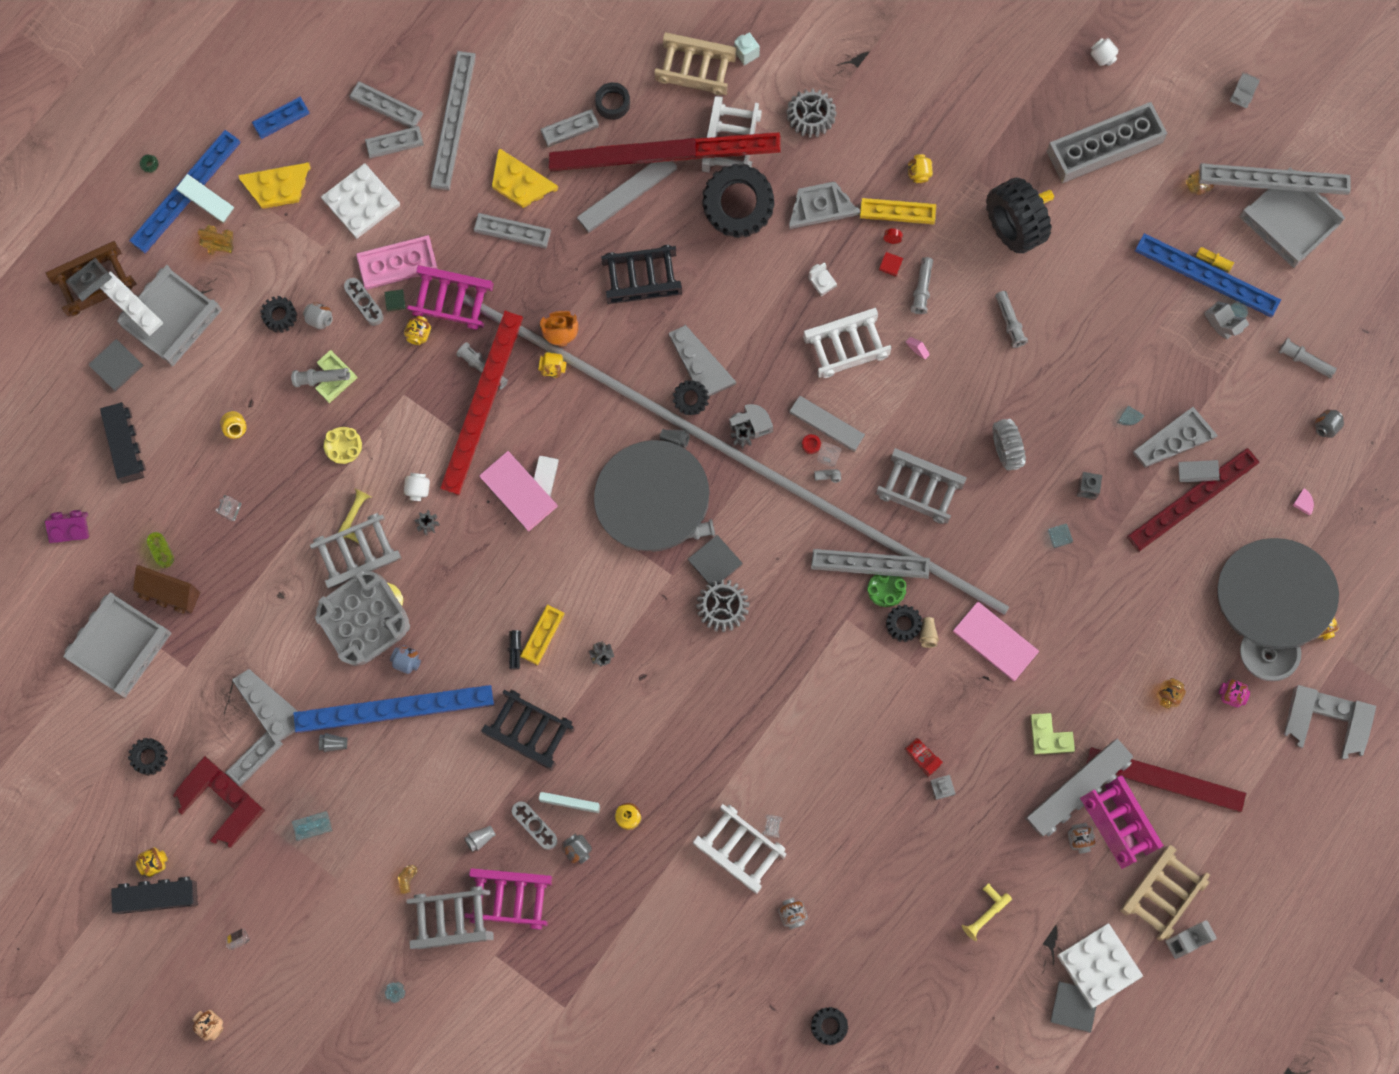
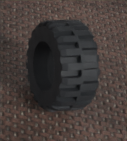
M736 163L729 167H721L720 171H715L712 174L713 177L708 179L706 188L703 189L702 206L707 219L718 232L720 231L728 237L740 238L745 236L746 238L753 233H758L763 226L765 227L768 224V220L773 214L775 201L770 182L758 169L749 167L747 164L738 165ZM737 183L749 186L756 196V205L752 213L740 219L728 216L721 206V197L725 189Z
M1017 177L1011 178L989 191L986 198V210L988 211L991 225L995 229L997 236L1001 238L1002 243L1007 245L1011 251L1024 254L1049 239L1052 225L1050 224L1051 219L1048 215V209L1045 207L1042 197L1038 195V191L1029 182H1026L1025 179Z

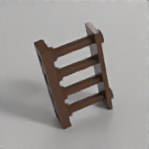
M115 240L45 272L53 285H59L67 302V305L61 308L68 317L76 316L82 310L109 298L99 289L83 301L81 299L74 301L65 282L95 258L100 264L110 260L119 280L129 290L137 285L131 275L126 277L117 257L122 252Z

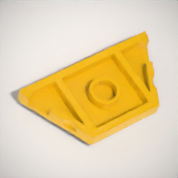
M502 149L498 150L492 183L494 190L522 208L530 205L533 201L544 198L543 196L549 192L558 190V185Z
M308 162L238 176L259 206L265 209L299 202L301 190L305 186V179L311 167Z

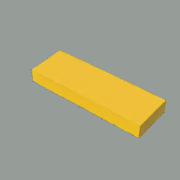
M546 605L520 657L538 666L565 613L550 605Z

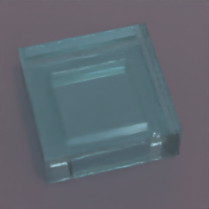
M1067 523L1048 529L1054 548L1073 543Z

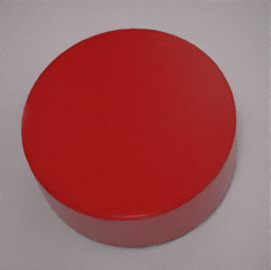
M890 228L884 231L883 239L887 243L898 244L902 242L903 233L898 229Z
M809 434L803 438L802 449L805 453L815 454L820 450L821 440L818 436Z

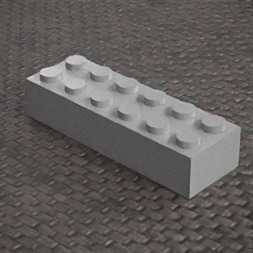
M1149 102L1050 142L1047 154L1061 182L1065 183L1164 142L1167 132L1155 108Z

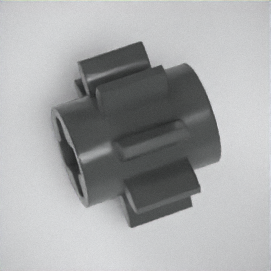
M744 423L739 428L735 426L734 430L736 433H731V438H736L734 446L739 444L742 449L744 445L748 444L751 446L752 442L750 439L755 438V434H750L752 427L747 428ZM740 434H741V435H745V434H746V438H745V437H741V438H740L739 436H740Z
M429 510L425 514L420 512L419 519L415 520L416 524H420L417 527L418 532L424 530L426 536L428 532L436 533L435 527L440 526L439 522L435 521L438 516L436 514L431 516ZM427 520H430L431 523H428L427 526H425L424 523H427Z
M603 641L593 644L592 650H589L592 663H597L600 667L610 664L611 658L614 657L611 644L606 645Z

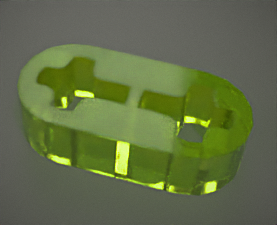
M159 532L149 534L147 545L154 560L163 568L170 567L174 562V556L165 537ZM156 537L158 539H161L158 541L160 545L159 548L155 544H152L154 543V538ZM161 552H163L166 556H168V557L166 558V560H167L166 562H163V561L161 560V559H162Z

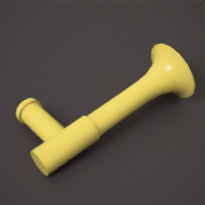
M354 488L356 499L338 533L351 527L360 506L366 499L372 498L371 496ZM355 533L344 536V539L347 537L359 544Z
M990 884L983 890L995 903L976 922L969 926L962 925L964 932L974 941H977L976 935L980 928L1012 900L1007 893L1001 897Z

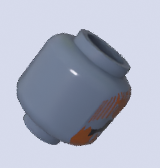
M405 645L399 648L396 647L390 658L392 667L405 674H410L413 670L417 671L421 660L418 659V651Z

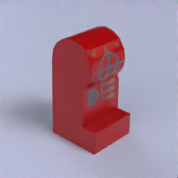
M918 738L914 739L905 748L907 754L928 777L943 764L942 760L936 757Z

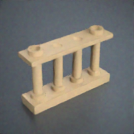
M670 33L664 34V48L668 50L663 69H655V80L663 84L671 83L709 91L715 95H727V83H723L728 62H735L737 47ZM676 50L685 52L680 74L670 72ZM694 54L703 56L698 77L687 75L692 55ZM711 58L721 60L716 81L705 79Z
M1172 845L1167 846L1120 909L1125 915L1136 913L1160 932L1156 938L1158 941L1164 938L1167 940L1174 932L1172 927L1199 890L1203 891L1209 884L1207 879L1210 874L1204 873L1199 877L1179 862L1174 855L1177 849ZM1166 864L1173 866L1195 883L1189 893L1164 875L1162 869ZM1154 880L1156 882L1160 881L1183 899L1178 909L1152 891L1153 888L1150 886ZM1142 897H1148L1172 916L1166 925L1140 907L1141 904L1138 902Z

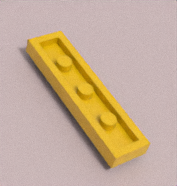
M862 198L860 218L935 224L936 204Z

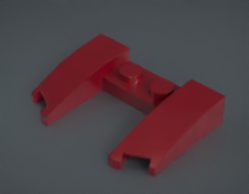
M205 756L185 778L173 794V797H178L181 805L178 811L183 815L199 796L210 787L234 809V812L223 823L210 842L217 844L218 840L228 842V847L232 848L266 810Z

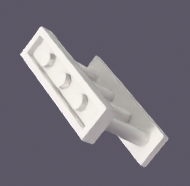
M715 96L707 138L716 137L717 132L720 133L721 131L743 135L754 134L756 122H760L762 111L759 110V103H755L754 111L725 107L722 104V97ZM724 114L751 118V128L722 124V121H719L720 115L724 116ZM745 155L744 162L718 157L704 158L702 161V171L710 172V167L714 165L729 167L736 163L738 165L747 164L749 167H752V161H749L750 155Z
M876 308L804 331L803 338L805 343L814 345L822 368L818 369V378H829L836 372L875 359L883 360L890 355L891 346H882L874 325L878 318ZM863 325L868 328L876 349L867 353L864 352L856 331L857 327ZM845 331L849 332L858 355L849 359L845 355L838 336L841 332ZM829 337L832 339L840 362L829 365L820 342L823 338Z
M723 804L720 809L724 812L723 816L706 837L700 838L698 836L693 844L757 894L762 888L759 884L761 877L778 855L783 859L786 857L787 854L784 852L786 849L778 842L773 844L736 815L738 811L731 805L726 807ZM730 818H732L740 827L722 850L719 849L717 851L712 847V841ZM748 831L756 839L739 861H735L733 864L727 859L729 857L728 854L744 833ZM764 843L772 851L757 871L748 876L743 872L745 870L744 866L761 844Z

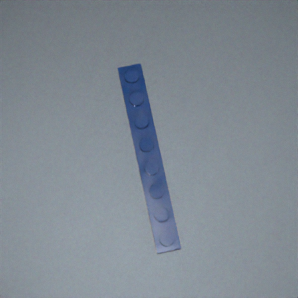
M224 130L187 174L202 185H205L239 146L240 140ZM182 180L129 240L131 244L146 254L191 201L176 190Z
M1145 233L1135 252L1271 318L1281 302V299Z

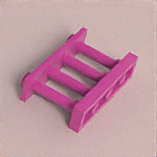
M421 265L417 266L416 273L422 279L416 307L408 305L407 308L412 312L413 316L423 317V315L463 323L467 324L468 328L478 330V327L484 328V323L478 321L484 293L493 290L494 284L492 281ZM437 279L439 280L440 287L434 311L423 309L429 281ZM450 283H455L459 288L452 315L441 313L447 286ZM468 287L476 288L475 291L477 293L471 318L460 317L465 291Z
M1121 775L1105 785L1107 791L1098 795L1094 789L1080 799L1120 868L1124 869L1137 861L1134 855L1143 851L1147 856L1164 845ZM1112 797L1118 808L1108 812L1103 801ZM1122 815L1128 826L1119 830L1113 819ZM1133 833L1139 844L1129 848L1124 837Z
M470 868V877L476 882V887L482 886L484 889V883L487 880H495L496 890L493 916L483 915L484 921L528 924L531 929H542V926H547L548 922L541 920L544 889L547 888V885L552 886V876ZM507 882H515L514 886H516L513 918L501 917L504 885ZM527 883L535 884L534 887L536 888L533 920L521 918L524 887L527 886ZM474 905L473 914L465 913V918L470 919L469 923H475Z

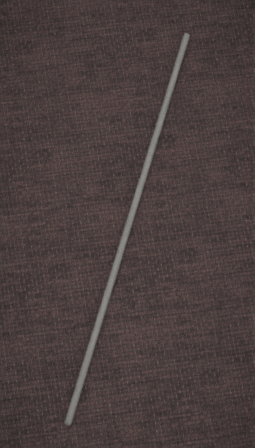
M465 294L463 303L473 308L475 299ZM482 303L480 313L500 324L503 315ZM523 326L520 327L518 335L547 352L561 354L563 361L878 543L901 556L922 557L556 345L550 344L546 339ZM930 561L929 572L1003 615L1006 614L1009 606Z

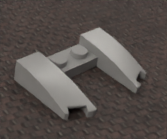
M1300 685L1294 687L1284 732L1285 736L1291 733L1299 740L1296 745L1299 748H1303L1312 713L1348 722L1341 759H1348V754L1359 752V756L1364 755L1375 715V705L1341 699Z

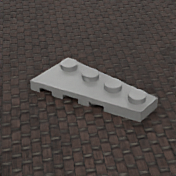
M686 325L669 333V337L691 380L703 384L709 392L707 393L708 396H712L736 384L732 376Z
M1192 407L1134 450L1133 454L1146 468L1213 440L1218 435L1196 409Z
M250 669L232 679L234 685L275 744L295 732L293 712L298 711Z

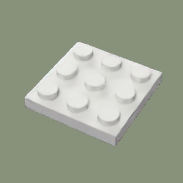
M365 163L321 196L322 200L356 239L400 206L399 201Z
M1109 923L1057 955L1091 1009L1143 977Z

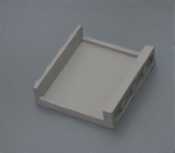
M1268 189L1251 206H1247L1239 217L1293 268L1336 230L1345 219L1339 209L1334 208L1326 197L1321 196L1317 192Z
M166 265L157 272L154 280L149 282L144 287V291L137 296L163 324L149 336L124 311L120 314L117 322L124 330L171 366H174L222 309L217 302L207 298Z
M110 592L102 598L97 611H94L89 616V622L86 626L78 631L77 638L73 644L71 643L67 646L63 657L126 698L172 633Z

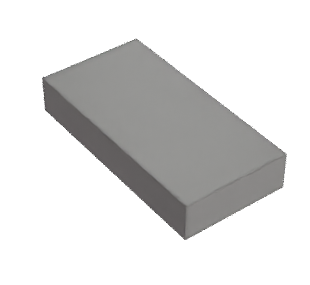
M1218 460L1179 462L1178 464L1180 482L1219 480Z

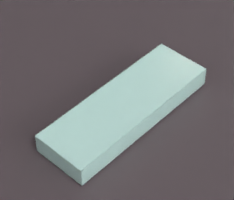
M188 174L176 188L178 192L222 223L225 222L234 210L232 205Z
M541 792L539 796L540 802L594 813H599L600 804L596 802Z

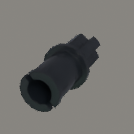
M519 630L509 631V647L507 651L509 652V669L518 670L520 668V652L523 649L521 648L522 632Z

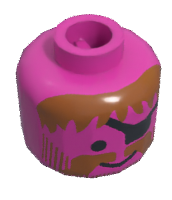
M1230 679L1227 683H1222L1219 694H1221V701L1223 703L1239 708L1242 705H1246L1250 691H1248L1246 684Z

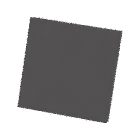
M95 258L66 280V283L83 301L108 282L112 276Z
M117 339L88 364L115 392L143 367V364Z
M718 535L688 558L690 564L711 587H714L713 581H716L717 585H719L721 579L725 580L743 565Z
M1059 981L1050 1022L1091 1033L1096 1007L1090 1008L1077 986Z

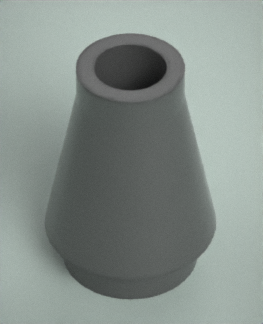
M661 430L660 440L674 443L683 448H686L690 435L685 430Z
M325 733V735L320 734L319 750L330 752L347 749L348 737H340Z

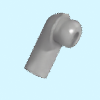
M838 469L814 471L815 481L831 479L832 482L837 483L841 481V472Z

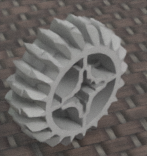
M805 88L804 94L798 91L797 97H792V102L788 103L786 114L788 115L787 121L791 122L790 127H795L796 133L802 131V136L808 133V136L811 138L812 134L818 137L819 132L825 134L826 129H831V124L835 123L837 112L835 111L836 105L832 104L833 99L828 98L827 93L821 95V89L816 93L814 88L811 89V92H808ZM821 106L824 108L826 112L825 117L822 116V113L820 112ZM798 109H800L801 113L803 114L802 119H800L797 115Z
M1011 419L999 420L994 423L992 434L1000 462H1002L1003 467L1007 471L1020 469L1026 462V456L1018 427Z
M723 579L720 580V585L713 581L714 587L707 584V591H700L704 597L700 596L697 598L700 604H697L696 608L701 610L698 612V616H704L701 619L702 623L709 621L707 624L708 628H711L714 624V631H718L719 626L722 627V632L726 631V626L732 631V624L739 627L740 622L738 620L744 622L745 617L743 615H748L749 611L745 608L749 607V602H743L748 599V596L742 595L744 593L743 588L737 591L739 584L736 583L732 587L731 580H728L727 585H724ZM717 592H728L732 595L722 597ZM712 596L716 605L708 612L706 605ZM737 599L739 609L734 615L730 606ZM719 602L727 603L726 609H723V607L720 609ZM723 614L729 619L719 620L714 618V616Z

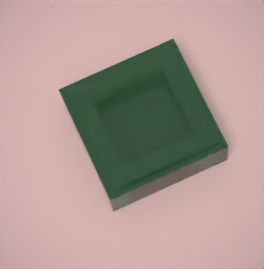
M403 289L384 292L387 312L406 309Z

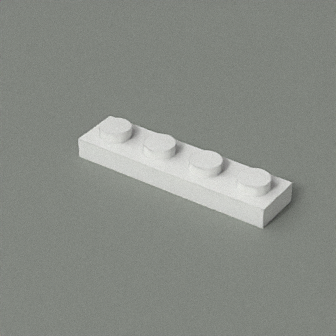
M110 271L109 274L112 278L101 286L100 289L149 336L152 335L163 322Z

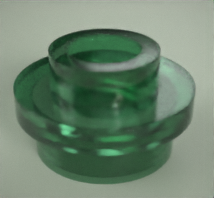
M144 155L140 160L141 169L147 173L154 172L159 166V161L154 155Z

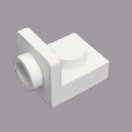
M825 263L813 266L810 269L808 278L820 296L837 287V283L826 270L827 265Z

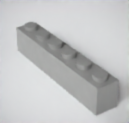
M1118 739L1113 740L1025 819L1041 837L1045 835L1049 837L1057 830L1055 826L1060 821L1065 823L1072 817L1070 813L1075 808L1080 810L1084 806L1080 799L1082 796L1094 789L1098 794L1102 790L1100 788L1101 785L1105 782L1107 784L1112 782L1117 777L1115 773L1118 770L1124 771L1132 764L1130 760L1133 758V755Z

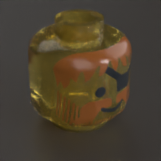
M1199 169L1190 173L1188 180H1186L1187 187L1192 194L1202 195L1214 188V184L1199 183Z
M1170 678V680L1162 682L1156 696L1160 700L1159 704L1167 709L1171 707L1176 708L1180 706L1186 695V690L1182 682Z

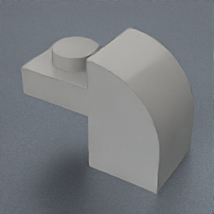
M1243 72L1230 101L1247 108L1260 79Z
M1218 301L1204 312L1210 325L1225 339L1242 333L1243 329L1249 325L1246 318L1234 315L1228 303Z
M745 405L744 414L739 412L732 415V418L729 419L731 431H734L735 426L739 428L744 423L745 426L750 425L752 427L755 438L773 432V424L767 411L758 405Z
M1205 920L1176 934L1165 942L1174 958L1177 959L1214 941L1217 937L1208 921Z

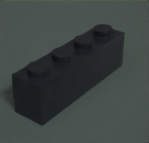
M123 402L100 408L117 479L122 484L145 478L143 471H146L145 464L139 457L141 448L134 437L137 436L136 428L134 425H131L130 421L133 418L131 409L126 407Z
M180 877L175 882H170V879L158 880L157 884H150V881L138 882V886H130V883L118 884V888H111L112 913L126 914L198 906L197 881L191 880L190 877Z

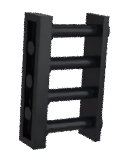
M663 245L655 249L617 254L609 252L601 256L602 266L608 265L611 289L606 291L607 303L616 304L682 295L681 281L674 279L671 258L676 256V246ZM664 258L667 281L666 283L658 284L655 279L653 259ZM634 262H646L648 284L646 286L637 285ZM627 263L630 286L621 289L618 286L615 264Z
M504 690L503 695L508 699L494 724H491L490 727L487 725L483 726L482 734L553 771L556 765L555 761H553V754L566 730L572 733L575 731L574 726H572L573 722L565 717L559 719L521 699V695L514 690L509 692ZM516 702L525 707L511 734L508 733L506 736L500 733V728L513 704ZM533 711L542 716L529 742L523 745L518 742V736ZM550 720L559 725V728L546 752L540 754L535 751V746Z

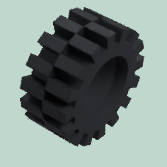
M273 296L271 301L267 299V304L262 305L263 310L260 313L268 329L276 333L278 330L280 333H284V329L286 331L290 330L289 326L293 328V322L297 321V312L292 302L288 301L286 297L282 299L281 296H277V299ZM282 308L286 311L285 317L279 321L272 318L273 311Z
M687 380L678 384L679 387L674 389L676 392L673 393V396H675L673 403L676 404L675 408L679 409L680 413L685 415L700 414L701 411L706 409L705 406L709 404L707 402L710 399V396L707 395L709 392L698 381ZM690 390L695 391L698 396L697 402L694 405H688L684 399L685 394Z
M905 604L904 606L898 605L897 608H893L886 620L887 632L892 635L891 638H896L899 642L901 640L907 642L917 637L922 626L921 615L919 616V611H915L914 607H907ZM902 616L908 617L911 620V628L900 630L896 624L897 619Z
M143 738L142 741L139 739L136 745L133 743V749H129L128 753H130V756H128V760L131 761L129 764L135 771L141 774L155 775L157 771H162L161 767H165L166 763L164 762L168 760L165 747L152 738ZM147 749H151L155 753V759L150 764H144L141 761V754Z
M823 1008L814 1015L811 1021L813 1036L824 1045L838 1044L847 1035L848 1020L845 1014L837 1008ZM826 1018H832L837 1022L838 1028L834 1034L829 1035L823 1032L822 1022Z

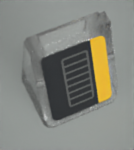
M241 928L226 937V947L230 950H235L250 942L245 928Z

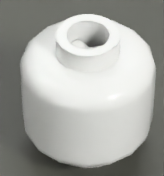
M1101 38L1091 47V56L1100 66L1105 64L1110 66L1117 60L1118 48L1110 39L1104 40Z
M410 473V476L405 478L404 494L410 496L409 500L421 501V497L428 496L430 480L426 478V474Z

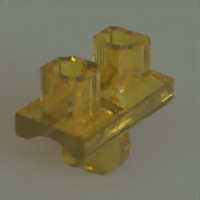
M207 225L205 229H199V244L207 248L209 255H214L216 251L232 253L234 239L232 231L226 229L222 234L217 233V228L212 225Z

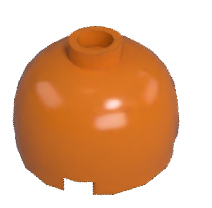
M570 311L552 312L547 319H545V316L541 319L542 335L550 344L566 346L576 338L578 333L577 316L575 314L574 316L571 315Z

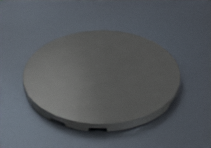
M643 441L624 448L615 454L604 466L595 486L594 504L600 523L614 540L633 550L656 552L679 545L696 531V528L704 520L707 513L710 489L703 467L689 451L679 445L666 441Z
M1268 538L1257 540L1241 547L1227 560L1219 577L1217 597L1222 614H1224L1230 623L1229 625L1240 636H1244L1251 640L1252 643L1263 647L1289 649L1303 646L1305 643L1315 640L1327 630L1338 608L1339 587L1331 567L1316 551L1293 540Z

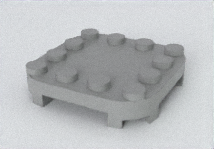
M371 571L356 573L354 578L327 597L323 596L318 601L319 605L315 616L317 624L321 625L338 652V657L343 662L355 666L370 662L400 641L410 629L408 616L386 580L381 575Z

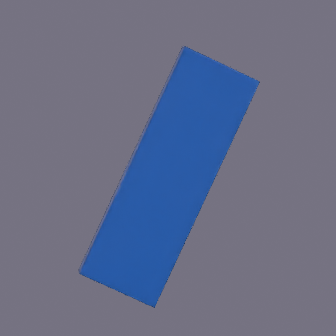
M300 96L256 119L252 124L260 138L263 139L309 115L310 112Z

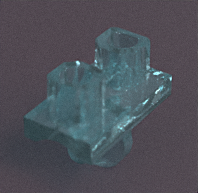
M328 811L292 821L296 841L333 831Z

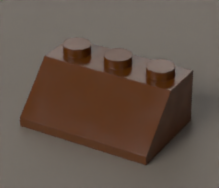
M138 564L135 568L133 591L138 594L137 598L147 602L149 599L154 600L156 605L167 608V605L174 608L173 611L183 615L185 612L192 614L201 592L191 583Z

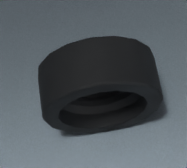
M615 82L606 83L599 87L595 96L598 113L609 120H616L625 116L630 109L628 90L623 85ZM609 93H618L622 95L624 101L621 107L612 110L603 106L602 98Z

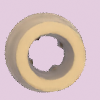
M923 618L919 642L925 648L936 647L939 638L934 618Z

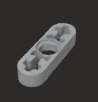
M356 278L346 280L344 289L367 322L373 326L381 324L383 321L382 311L361 282ZM353 284L354 286H356L357 291L359 292L357 295L354 292V290L350 288V285ZM363 297L369 299V303L366 306L359 305V300ZM372 309L374 314H377L378 318H372L368 310Z
M515 803L512 807V814L542 848L546 850L555 848L558 842L555 833L527 803ZM519 806L521 808L526 807L525 813L528 816L531 813L534 815L528 818L525 824L523 823L526 820L525 817L521 814L517 815V808ZM537 820L540 822L541 826L538 831L530 830L529 824L531 821ZM544 828L547 829V831H544L547 837L553 836V843L551 845L548 843L544 845L545 839L541 835L539 838L536 837V835L542 833Z

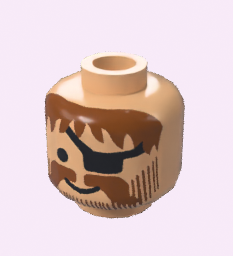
M212 1010L199 1011L192 1020L194 1021L192 1030L204 1041L215 1040L224 1029L222 1027L223 1020Z

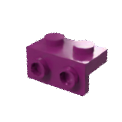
M73 510L69 514H62V512L51 513L45 520L49 543L88 539L89 531L86 521L88 512Z

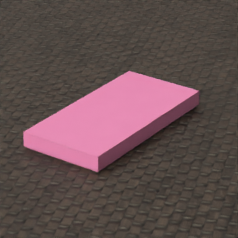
M429 235L356 254L366 290L418 277L419 275L416 273L418 265L438 269Z
M509 451L479 475L528 531L533 529L558 507Z
M979 602L974 605L953 630V633L1013 682L1039 653V650Z

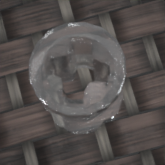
M765 815L767 820L765 831H763L762 835L779 838V827L783 818Z

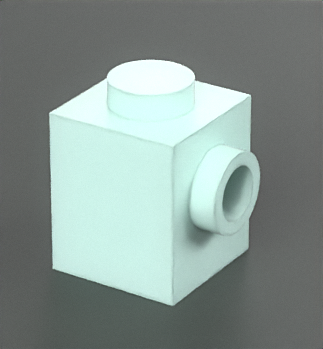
M750 32L746 35H740L734 41V47H737L736 55L743 65L759 57L760 46Z

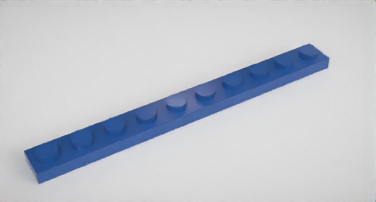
M492 685L299 711L293 712L295 732L301 733L494 706Z

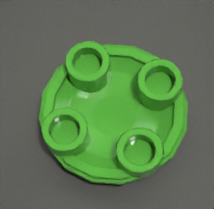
M875 574L868 584L870 599L876 605L882 607H892L899 604L906 594V582L900 576Z

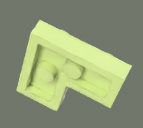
M331 350L317 362L323 370L348 368ZM350 369L347 371L350 372L349 380L321 382L315 388L328 403L333 401L357 379V376Z
M1051 713L1030 715L1034 755L1075 752L1073 732L1053 733Z

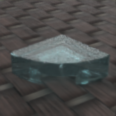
M1128 406L1117 423L1126 426L1134 425L1140 422L1145 415Z

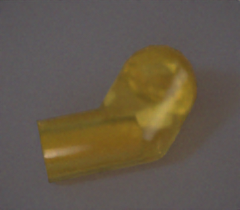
M407 865L399 874L400 894L410 893L409 882L418 872L415 865Z

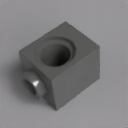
M1083 472L1079 478L1077 497L1096 500L1100 494L1102 475Z

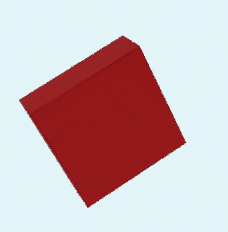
M886 252L879 271L897 277L904 258Z

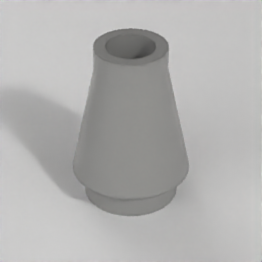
M489 825L483 829L468 833V836L464 839L469 849L473 852L475 850L478 851L496 835Z

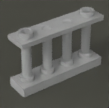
M895 448L891 457V461L895 464L885 488L879 486L876 495H879V498L889 502L891 500L930 516L937 523L948 524L951 515L946 514L955 490L963 488L967 477ZM905 466L911 469L912 474L903 495L893 492L892 489L901 468ZM923 473L929 476L930 481L920 503L910 499L919 475ZM942 481L947 483L948 489L939 510L929 507L928 504L937 482Z
M378 513L367 517L368 521L327 538L320 536L313 540V544H310L311 549H319L329 572V579L325 580L329 589L351 580L360 571H373L402 559L398 550L394 552V549H391L380 524V521L385 520L383 514L380 516ZM373 525L384 551L382 553L383 557L378 559L375 556L373 557L362 532V529ZM355 533L366 559L364 561L365 564L359 567L354 563L344 536ZM335 540L348 567L346 568L347 572L342 574L336 571L325 545Z
M480 886L471 887V891L430 897H426V894L414 895V899H407V904L417 906L419 935L417 940H410V949H426L494 940L493 932L486 931L483 925L481 896L490 895V891L483 890V887ZM473 897L474 933H467V930L464 929L462 898ZM454 900L456 931H454L455 935L448 936V933L445 931L443 901ZM435 902L437 933L434 938H429L426 932L425 903Z

